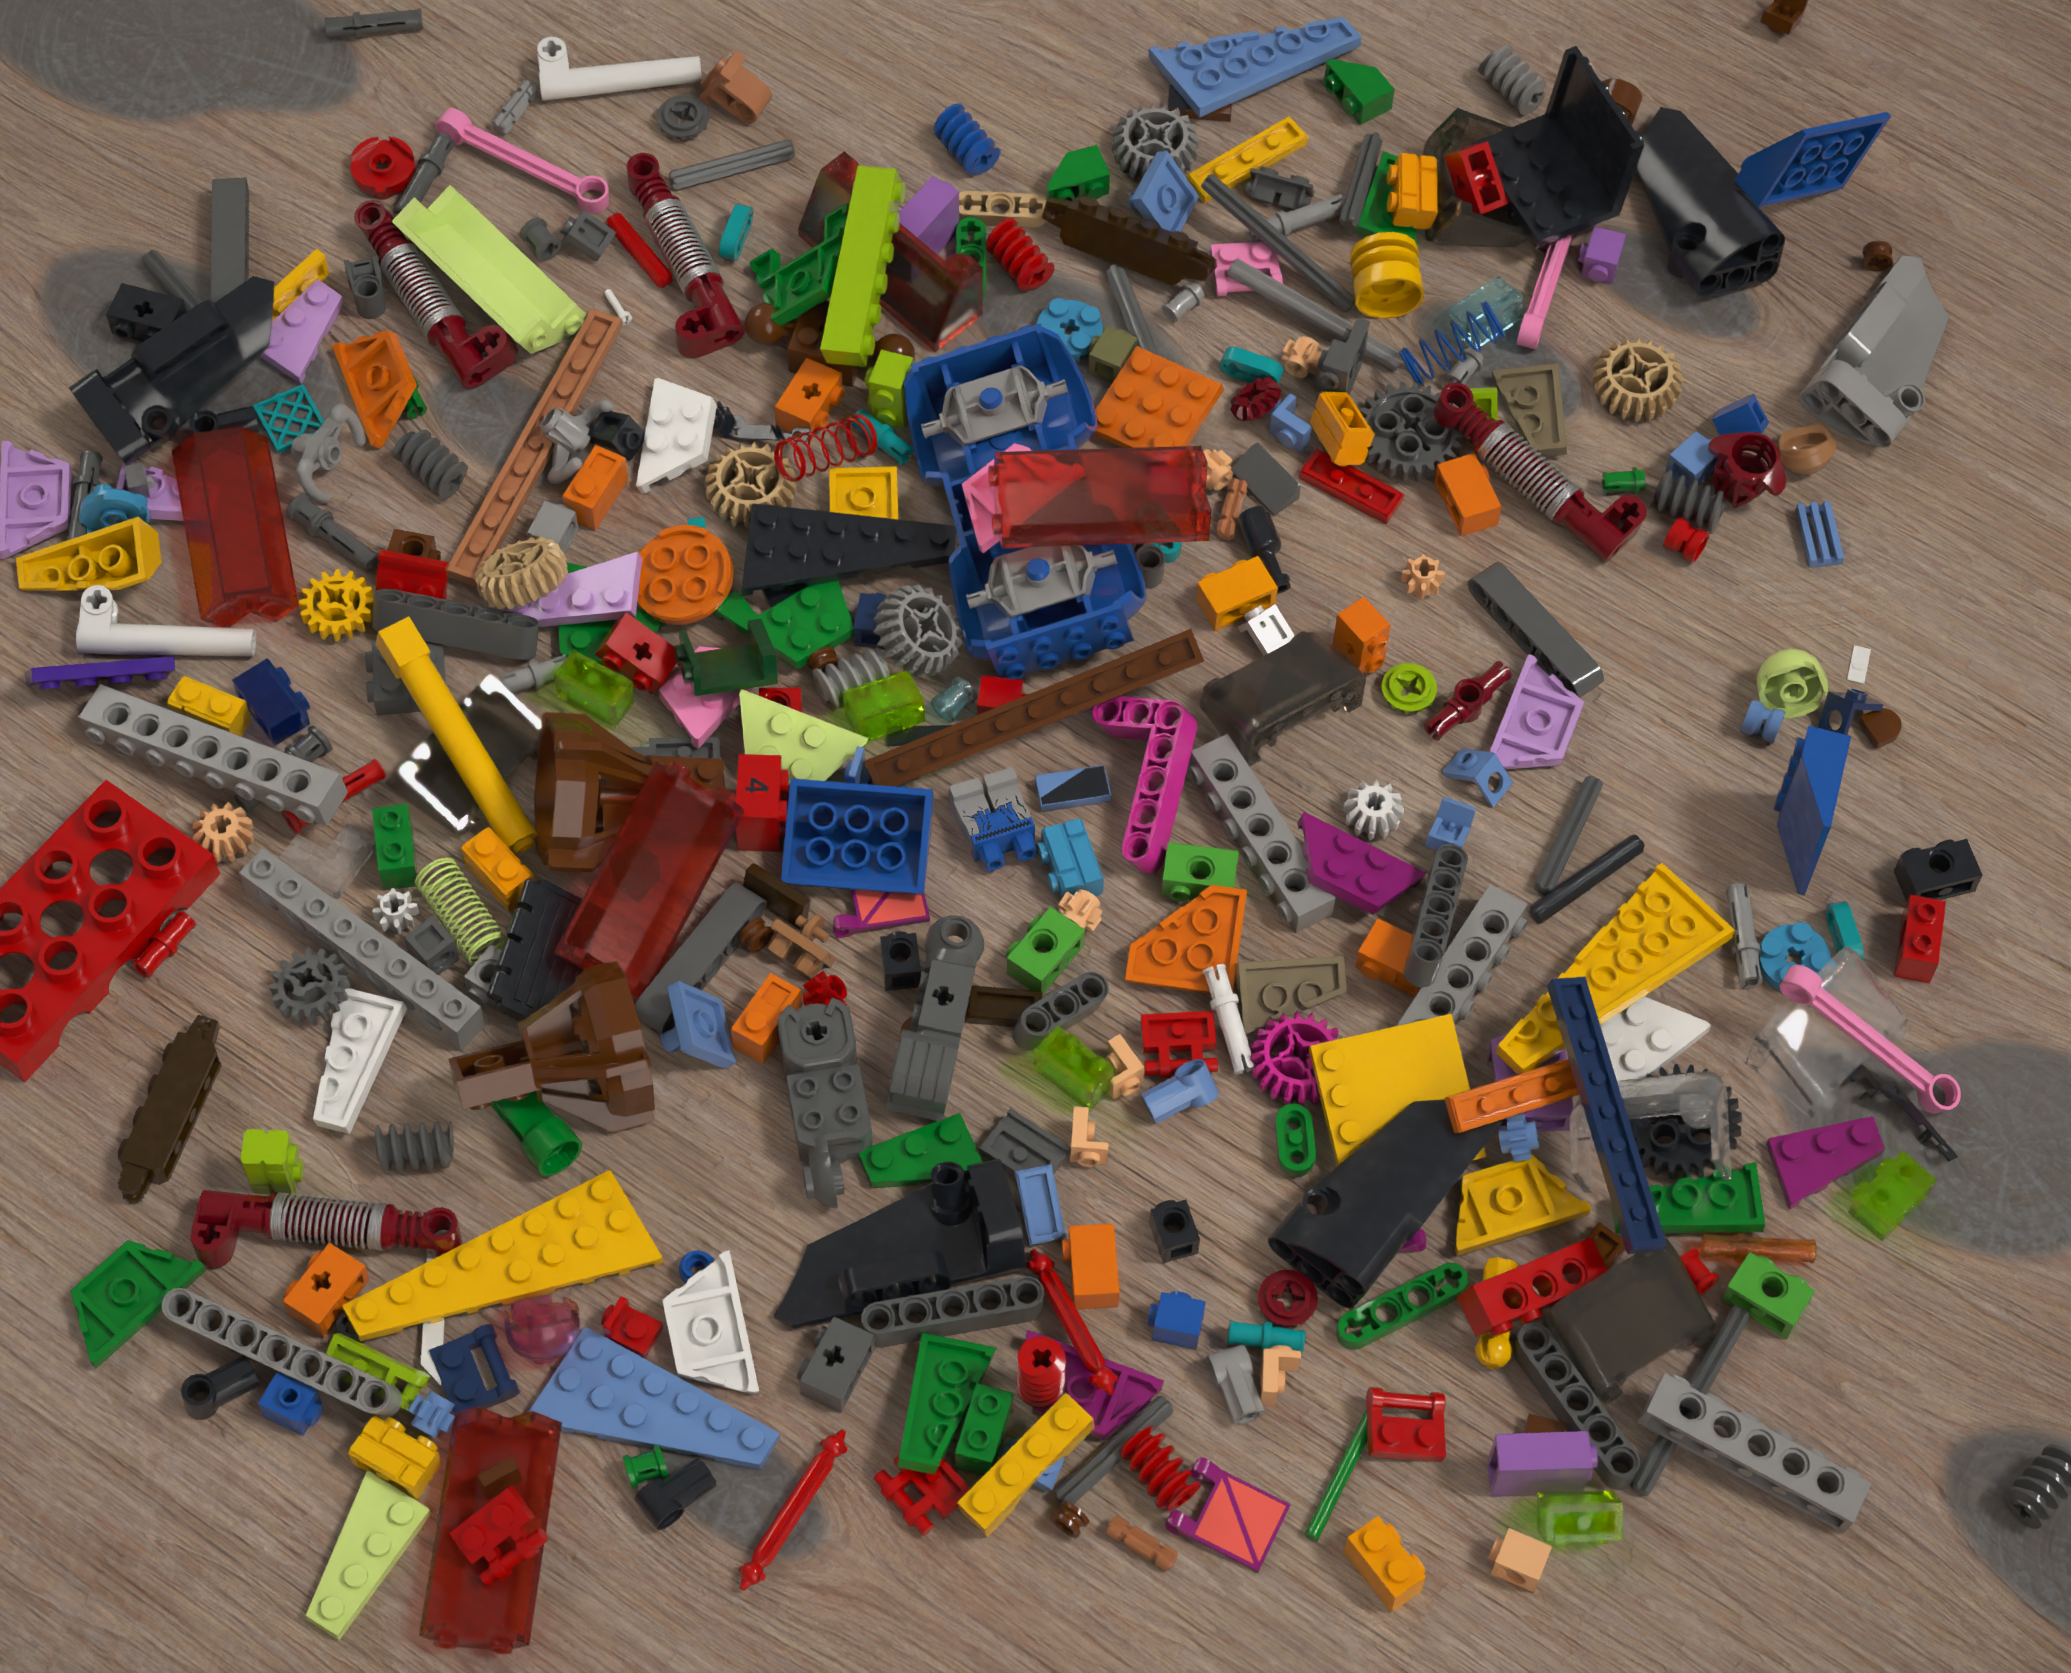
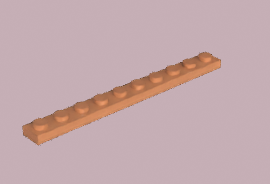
M591 308L453 555L447 569L448 577L475 587L477 586L474 573L479 569L478 565L481 562H485L487 556L495 554L496 550L501 548L553 453L554 443L545 437L543 431L539 429L543 418L554 407L562 408L572 416L575 414L623 327L621 318Z

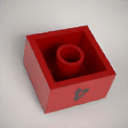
M739 754L734 816L738 851L780 852L781 839H785L790 790L789 769H783L782 755Z

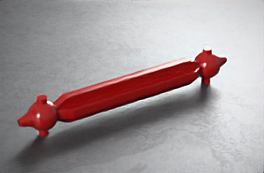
M1032 1249L1030 1251L1031 1260L1026 1263L1027 1269H1030L1032 1273L1038 1276V1281L1042 1284L1046 1297L1088 1372L1093 1374L1089 1376V1382L1093 1383L1096 1388L1112 1395L1114 1393L1113 1384L1118 1380L1117 1374H1114L1112 1370L1105 1367V1359L1059 1276L1051 1269L1054 1268L1055 1262L1051 1261L1047 1255Z
M841 1429L836 1434L821 1440L820 1445L823 1451L814 1457L755 1548L752 1561L739 1567V1573L742 1578L739 1588L742 1591H745L751 1585L765 1580L766 1574L763 1568L771 1564L831 1471L834 1458L847 1452L844 1442L845 1430Z

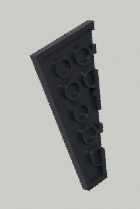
M752 503L741 596L753 595V591L771 588V591L784 590L786 585L804 583L809 586L858 578L860 573L877 571L878 574L889 573L891 568L903 566L920 568L949 563V557L955 551L956 528L953 525Z

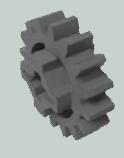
M306 948L305 956L301 957L298 953L293 952V961L288 963L281 960L282 972L274 971L272 973L276 983L269 985L273 995L271 999L283 1017L286 1019L292 1016L296 1024H299L304 1017L307 1018L310 1025L314 1024L316 1016H321L326 1021L328 1020L327 1012L329 1010L339 1012L340 1008L337 1002L339 1000L347 1001L349 998L345 989L351 987L347 977L348 972L344 964L340 963L336 954L328 957L323 948L318 951L317 955L313 954L311 948ZM327 972L332 975V982L328 980ZM288 990L292 992L293 1001L288 998Z

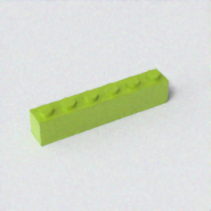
M868 166L857 167L820 347L827 363L866 367L868 355H873L875 337L873 330L874 325H878L881 319L879 300L880 295L885 294L887 289V274H885L887 263H891L893 259L894 248L891 240L893 233H897L899 229L900 217L897 211L899 202L904 201L906 193L905 183L901 181L897 169Z

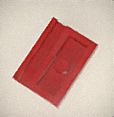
M381 550L378 554L379 567L377 568L376 591L380 589H395L446 599L449 562L388 550Z

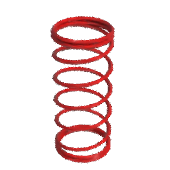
M855 414L849 418H843L839 423H829L825 428L818 427L812 432H803L798 437H788L776 444L774 450L776 467L786 480L797 482L804 475L807 477L813 476L816 469L820 472H826L829 464L839 467L843 463V459L847 462H853L857 455L861 457L871 456L877 447L876 430L866 416ZM855 418H859L867 424L872 436V447L867 430ZM852 421L860 425L867 436L869 445L867 453L857 448V443L851 433ZM837 425L835 434L828 429L831 426ZM839 427L846 430L847 441L855 452L852 459L844 457L843 447L837 438ZM823 430L821 439L814 433ZM826 431L835 438V445L841 456V461L838 464L830 461L828 449L823 442ZM805 435H810L808 438V444L800 438ZM812 436L821 442L822 452L828 461L825 468L820 469L816 465L815 456L810 448ZM798 441L807 447L809 459L814 466L811 473H805L806 461L801 448L797 445ZM786 443L794 448V460L797 468L800 470L797 478L790 477L783 465L782 451ZM796 452L799 456L801 467L799 466V463L797 461Z

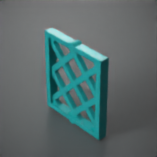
M304 384L283 393H277L275 396L253 405L256 415L278 454L291 449L294 440L282 444L286 435L296 438L304 434L308 426L319 429L324 423ZM299 394L296 402L285 400L288 397ZM304 396L310 406L301 404ZM277 403L274 411L263 409ZM282 405L293 407L290 415L279 413ZM298 409L309 411L305 420L295 417ZM262 414L271 416L268 424ZM313 414H315L319 423L310 421ZM276 418L287 420L283 429L273 426ZM292 422L302 424L299 433L289 431ZM272 432L281 434L278 441H276Z

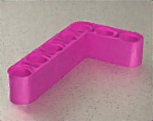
M1119 696L1092 708V716L1112 737L1148 740L1122 843V853L1141 873L1152 874L1158 871L1165 861L1167 845L1170 841L1197 731V722L1177 701ZM1163 784L1162 787L1159 790H1157L1158 786ZM1155 816L1154 820L1148 824L1149 820ZM1147 849L1146 853L1140 857L1141 853Z

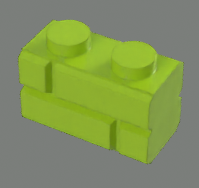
M247 1129L244 1132L240 1160L253 1193L271 1194L272 1191L293 1194L296 1191L297 1182H302L304 1178V1160L299 1159V1145L292 1144L287 1130H269L268 1133H265L264 1129Z

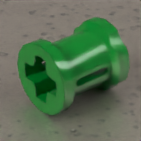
M660 1445L654 1446L653 1451L634 1457L629 1455L622 1456L632 1490L638 1488L639 1483L660 1476L663 1479L669 1477Z

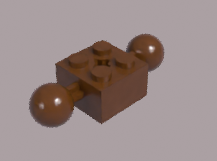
M830 301L814 306L804 312L797 322L791 320L783 326H779L771 319L772 306L774 304L760 303L749 310L745 318V330L753 342L768 346L777 343L782 338L790 340L787 348L789 372L797 373L805 359L809 358L841 372L843 385L853 387L860 366L827 363L820 350ZM887 334L881 337L878 341H875L873 355H868V359L873 360L874 364H876L881 350L913 357V360H915V350L912 343L900 334Z

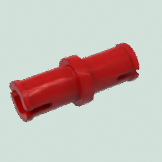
M178 911L161 932H156L150 938L151 944L132 962L133 968L143 977L151 978L167 957L175 955L178 951L177 946L196 927L195 921L187 913Z

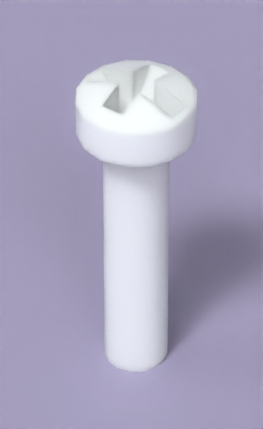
M611 289L606 290L604 294L618 315V318L622 319V326L629 324L632 320L631 314L624 311Z

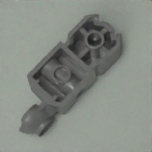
M949 915L938 919L929 927L925 936L927 957L924 971H922L910 1030L904 1029L901 1032L885 1106L886 1110L900 1111L908 1115L914 1114L922 1118L929 1117V1119L936 1121L943 1120L976 963L984 951V937L979 927L970 919L956 915ZM958 936L963 941L955 943L950 941L947 937Z
M832 997L829 1005L810 1004L797 1010L788 1005L779 1015L777 1026L779 1048L784 1075L787 1080L788 1098L799 1159L809 1164L802 1166L807 1199L816 1198L823 1205L838 1209L836 1195L845 1194L840 1162L859 1158L858 1153L873 1145L872 1128L860 1065L857 1064L856 1040L850 1009L844 1003Z

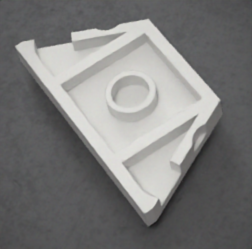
M660 378L654 379L636 487L641 494L651 491L650 484L666 476L669 480H672L682 475L685 470L695 468L708 461L717 407L712 397Z
M1645 996L1600 1025L1622 1099L1635 1090L1636 1082L1643 1084L1646 1081L1647 1073L1653 1076L1659 1071L1660 1067L1666 1066L1710 1031L1711 1025L1705 1020Z
M730 1250L721 1253L718 1259L704 1270L698 1271L688 1279L686 1284L679 1289H675L662 1301L678 1376L756 1395L759 1394V1388Z

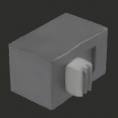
M142 462L123 466L129 492L141 494L146 498L150 497L148 489L155 487L152 476L145 477Z

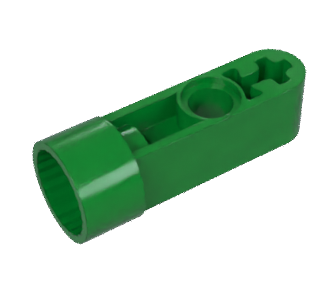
M529 1092L527 1097L520 1100L509 1101L505 1098L494 1101L490 1105L521 1142L522 1152L542 1176H553L562 1172L579 1156L582 1150L581 1140L561 1117H555L543 1102L537 1101L534 1092Z

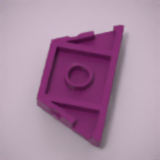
M1303 812L1297 822L1298 829H1303L1305 839L1302 851L1308 864L1306 871L1309 883L1372 915L1383 909L1387 902H1393L1401 897L1410 887L1418 886L1425 877L1426 872L1306 812Z
M1027 1330L1025 1341L1032 1337L1043 1335ZM1055 1340L1061 1345L1066 1357L1065 1386L1061 1397L1067 1393L1094 1419L1095 1428L1088 1435L1105 1440L1163 1388L1164 1380L1105 1359V1367L1112 1370L1118 1376L1117 1382L1113 1384L1114 1393L1109 1395L1089 1382V1376L1093 1374L1087 1371L1076 1349L1073 1346ZM1054 1404L1044 1408L1032 1407V1413L1042 1417Z

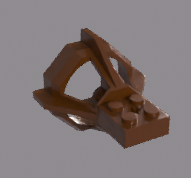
M543 713L534 790V820L537 833L535 843L536 851L543 865H548L550 871L591 873L643 835H649L651 832L722 835L727 823L723 759L644 756L634 751L585 714Z
M618 961L588 967L576 977L574 985L526 1019L521 1020L518 1023L520 1041L448 1058L454 1086L463 1109L480 1110L489 1107L494 1101L505 1098L509 1101H516L527 1097L529 1092H534L537 1101L547 1102L611 1132L650 1123L654 1120L653 1110H655L650 1059L646 1052L642 1029L628 981ZM578 1000L581 1014L572 1018L569 1005ZM585 1040L587 1041L589 1053H584L582 1042ZM597 1078L601 1095L588 1093L585 1080Z

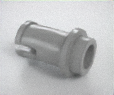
M1185 283L1181 287L1182 291L1162 307L1164 314L1169 320L1174 323L1178 322L1194 305L1199 306L1202 303V298L1205 295L1201 287L1196 283Z
M1472 347L1464 349L1465 362L1457 361L1451 371L1445 376L1446 382L1465 385L1472 374L1483 366L1482 361L1484 358L1481 352H1476Z

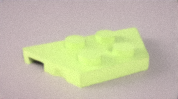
M743 689L739 693L745 754L782 755L783 769H789V783L791 779L825 781L855 754L857 746L863 747L868 741L867 737Z

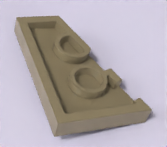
M1558 363L1491 370L1492 378L1525 441H1528V445H1532V449H1537V453L1540 452L1541 457L1566 455L1567 444Z
M1344 956L1235 963L1239 1014L1245 1034L1266 1026L1270 1019L1275 1022L1278 1021L1282 1013L1290 1016L1297 1010L1299 1012L1347 992Z

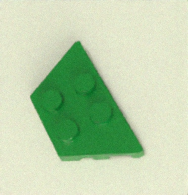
M127 1240L70 1290L92 1366L95 1369L98 1368L161 1312L163 1298L169 1291L175 1288H188L206 1272L204 1264L198 1260L190 1262L176 1258L172 1253L160 1249L150 1250L143 1244Z

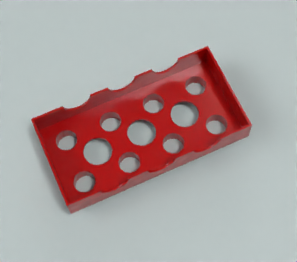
M105 780L0 888V922L4 919V914L18 913L23 916L16 928L9 931H0V958L7 954L19 953L30 958L34 964V974L27 985L20 989H0V1013L4 1008L12 1004H21L27 1007L25 1015L19 1021L14 1023H3L0 1021V1065L23 1082H26L60 1046V1036L69 1021L80 1012L87 1011L90 1014L109 994V985L115 973L124 963L131 959H137L151 944L150 938L156 932H159L166 918L178 908L184 907V909L188 910L220 875L214 854L108 780ZM107 811H116L121 814L119 821L111 827L100 828L94 825ZM167 848L175 852L173 859L165 865L153 866L147 863L151 853L158 849ZM109 850H118L126 853L133 862L131 875L126 881L119 885L106 884L102 886L91 878L90 867L93 860L99 854ZM64 861L72 864L70 872L62 878L50 879L45 877L53 868V863ZM122 900L127 903L124 911L118 916L106 918L98 914L100 907L107 901ZM61 901H68L78 905L84 913V921L81 928L72 936L51 937L42 930L41 917L49 906ZM69 951L77 955L76 961L67 969L54 970L48 967L50 960L60 952Z

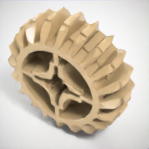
M1639 336L1634 343H1631L1626 337L1621 342V345L1613 342L1609 350L1604 349L1600 354V358L1595 362L1593 369L1595 372L1592 376V385L1595 386V396L1600 397L1601 406L1610 405V414L1620 412L1623 420L1628 416H1634L1636 423L1640 420L1641 416H1644L1649 422L1654 418V414L1662 417L1666 413V409L1671 410L1674 407L1682 390L1683 374L1680 373V363L1674 362V353L1665 354V346H1653L1652 339L1647 344L1641 343ZM1625 367V369L1620 370L1619 373L1613 374L1616 370ZM1663 385L1658 390L1650 392V390L1655 389L1656 386Z
M755 441L750 448H745L740 442L738 450L735 451L727 446L726 456L717 454L715 464H709L708 475L705 478L706 498L710 502L713 512H719V517L722 521L731 518V523L734 527L739 522H744V526L748 530L752 503L792 507L794 495L797 492V484L786 480L779 473L774 460V452L771 453L768 443L760 449ZM783 458L786 472L790 477L796 478V473L791 468L789 459ZM736 475L737 477L730 481L731 484L725 487L728 480ZM777 483L775 489L766 496L765 493L771 490L772 485Z
M530 537L526 541L519 540L515 544H507V547L503 549H497L495 554L487 556L485 558L486 561L478 565L479 569L474 573L479 595L483 597L484 602L488 603L489 607H496L497 609L508 607V609H513L519 605L524 607L529 602H536L541 597H547V593L550 591H555L558 588L557 585L565 581L564 577L568 574V566L563 550H560L558 543H555L553 539L540 537L535 540V538Z

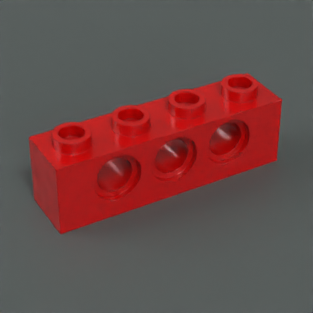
M1592 1237L1472 1285L1456 1297L1476 1338L1489 1332L1492 1338H1495L1513 1329L1511 1324L1520 1320L1522 1325L1541 1318L1543 1316L1541 1311L1549 1307L1551 1312L1555 1313L1573 1304L1571 1301L1573 1297L1579 1295L1581 1300L1584 1301L1602 1292L1599 1285L1612 1277ZM1562 1274H1564V1275L1566 1276V1278L1568 1279V1282L1564 1279V1277H1563ZM1533 1286L1538 1290L1539 1295L1534 1291ZM1503 1298L1508 1302L1509 1307L1504 1303Z

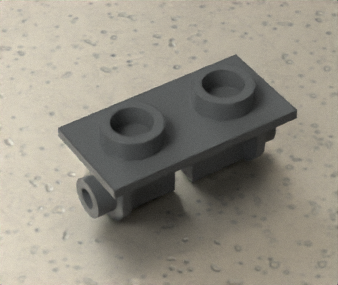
M1260 167L1259 170L1250 169L1251 179L1254 180V183L1248 181L1245 194L1251 195L1250 199L1273 204L1276 193L1281 194L1278 205L1291 210L1310 205L1311 198L1306 197V195L1314 196L1315 194L1314 186L1309 184L1310 181L1297 175H1291L1290 178L1278 176L1276 170L1267 167Z

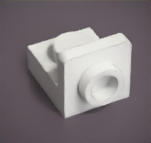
M1261 605L1255 607L1243 615L1246 622L1238 626L1241 633L1246 630L1249 632L1265 659L1297 640L1276 605L1265 610Z

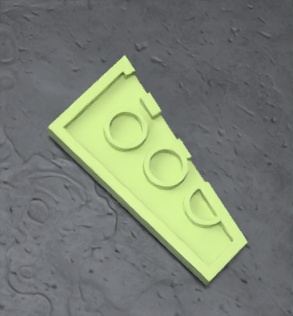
M367 1470L306 1613L307 1620L337 1640H340L431 1516L430 1509Z

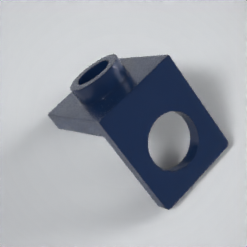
M1847 688L1846 693L1828 691L1817 728L1847 735L1855 709L1882 711L1884 704L1868 698L1866 692L1853 688ZM1835 710H1838L1842 716L1841 726L1837 730H1833L1829 724L1830 715Z

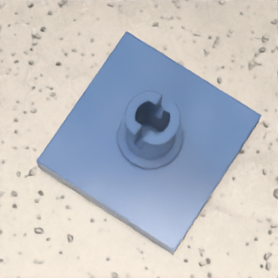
M1161 151L1156 153L1138 188L1132 191V195L1129 196L1128 202L1130 208L1135 212L1139 211L1145 220L1154 221L1159 227L1171 232H1180L1199 195L1168 151Z
M680 981L668 986L667 989L676 1027L661 1033L660 1041L664 1049L671 1053L681 1049L686 1054L724 1069L736 1064L722 999Z

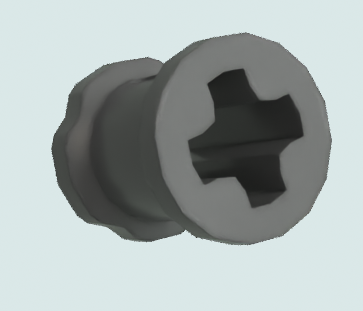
M539 217L533 218L521 228L519 233L521 239L530 243L535 250V256L540 261L552 259L561 250L562 241L548 231L547 223L544 219Z

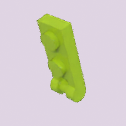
M341 1333L333 1335L326 1352L327 1355L384 1380L395 1387L399 1378L407 1381L404 1391H400L402 1400L400 1408L407 1411L416 1395H419L421 1388L427 1386L430 1378L428 1373L403 1364ZM351 1374L346 1375L342 1379L350 1384L353 1382ZM384 1389L379 1390L375 1396L385 1400L386 1394Z

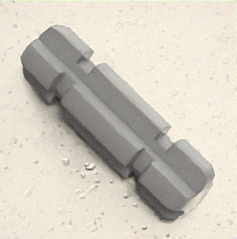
M529 80L522 81L517 88L518 91L512 94L501 109L502 112H499L493 119V129L496 132L504 135L513 127L512 123L517 122L529 106L528 101H533L538 94L535 83H531Z

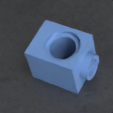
M1697 431L1694 432L1669 455L1665 474L1671 469L1673 470L1672 479L1675 482L1683 474L1686 476V487H1689L1694 480L1698 481L1699 486L1713 473L1714 466L1719 459L1718 456L1708 452V444L1711 439L1703 437Z

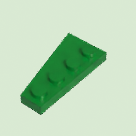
M922 1333L897 1467L930 1474L936 1473L970 1405L976 1383H981L994 1357L996 1347Z

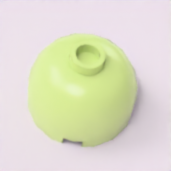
M1784 649L1770 655L1762 663L1756 677L1760 702L1767 709L1778 708L1786 711L1784 718L1788 719L1802 717L1816 710L1820 706L1819 700L1823 697L1824 693L1825 695L1828 693V681L1821 664L1816 657L1801 649Z

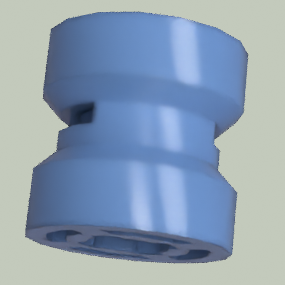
M1752 699L1740 732L1747 735H1760L1764 741L1774 744L1786 711L1778 708L1767 709L1763 703Z

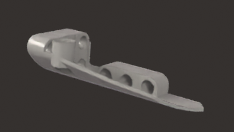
M1905 255L1899 257L1832 346L1834 351L1799 396L1802 406L1829 427L1852 439L1877 447H1889L1912 415L1924 406L1925 396L1922 389L1950 317L1930 285L1921 257Z

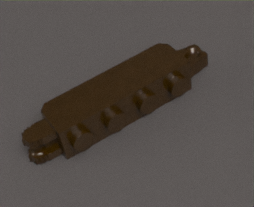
M1078 196L1073 202L1050 197L1046 201L1042 219L1061 229L1060 238L1064 245L1173 286L1181 282L1184 277L1192 280L1196 279L1197 282L1205 281L1218 267L1217 259L1204 251L1198 250V242L1190 239L1183 232H1171L1159 227L1154 221L1129 216L1125 210L1119 208L1111 209L1100 205L1097 200L1091 197Z
M197 1015L187 1032L182 1033L178 1031L174 1042L168 1043L162 1057L163 1065L158 1075L154 1074L148 1085L146 1102L144 1106L137 1108L133 1118L132 1132L129 1138L123 1139L118 1150V1159L123 1168L118 1187L119 1190H122L123 1199L129 1202V1204H139L140 1201L142 1202L151 1183L161 1185L169 1181L222 1067L215 1049L220 1030L217 1020Z

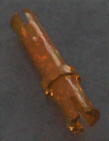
M1736 1233L1735 1236L1703 1234L1701 1237L1700 1250L1702 1258L1734 1259L1736 1263H1743L1748 1253L1751 1252L1756 1256L1767 1257L1771 1261L1814 1263L1816 1259L1815 1239L1746 1237L1745 1233Z

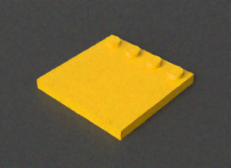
M1452 1013L1308 1047L1337 1167L1415 1101L1444 1100V1097L1470 1089ZM1484 1147L1473 1160L1487 1157Z

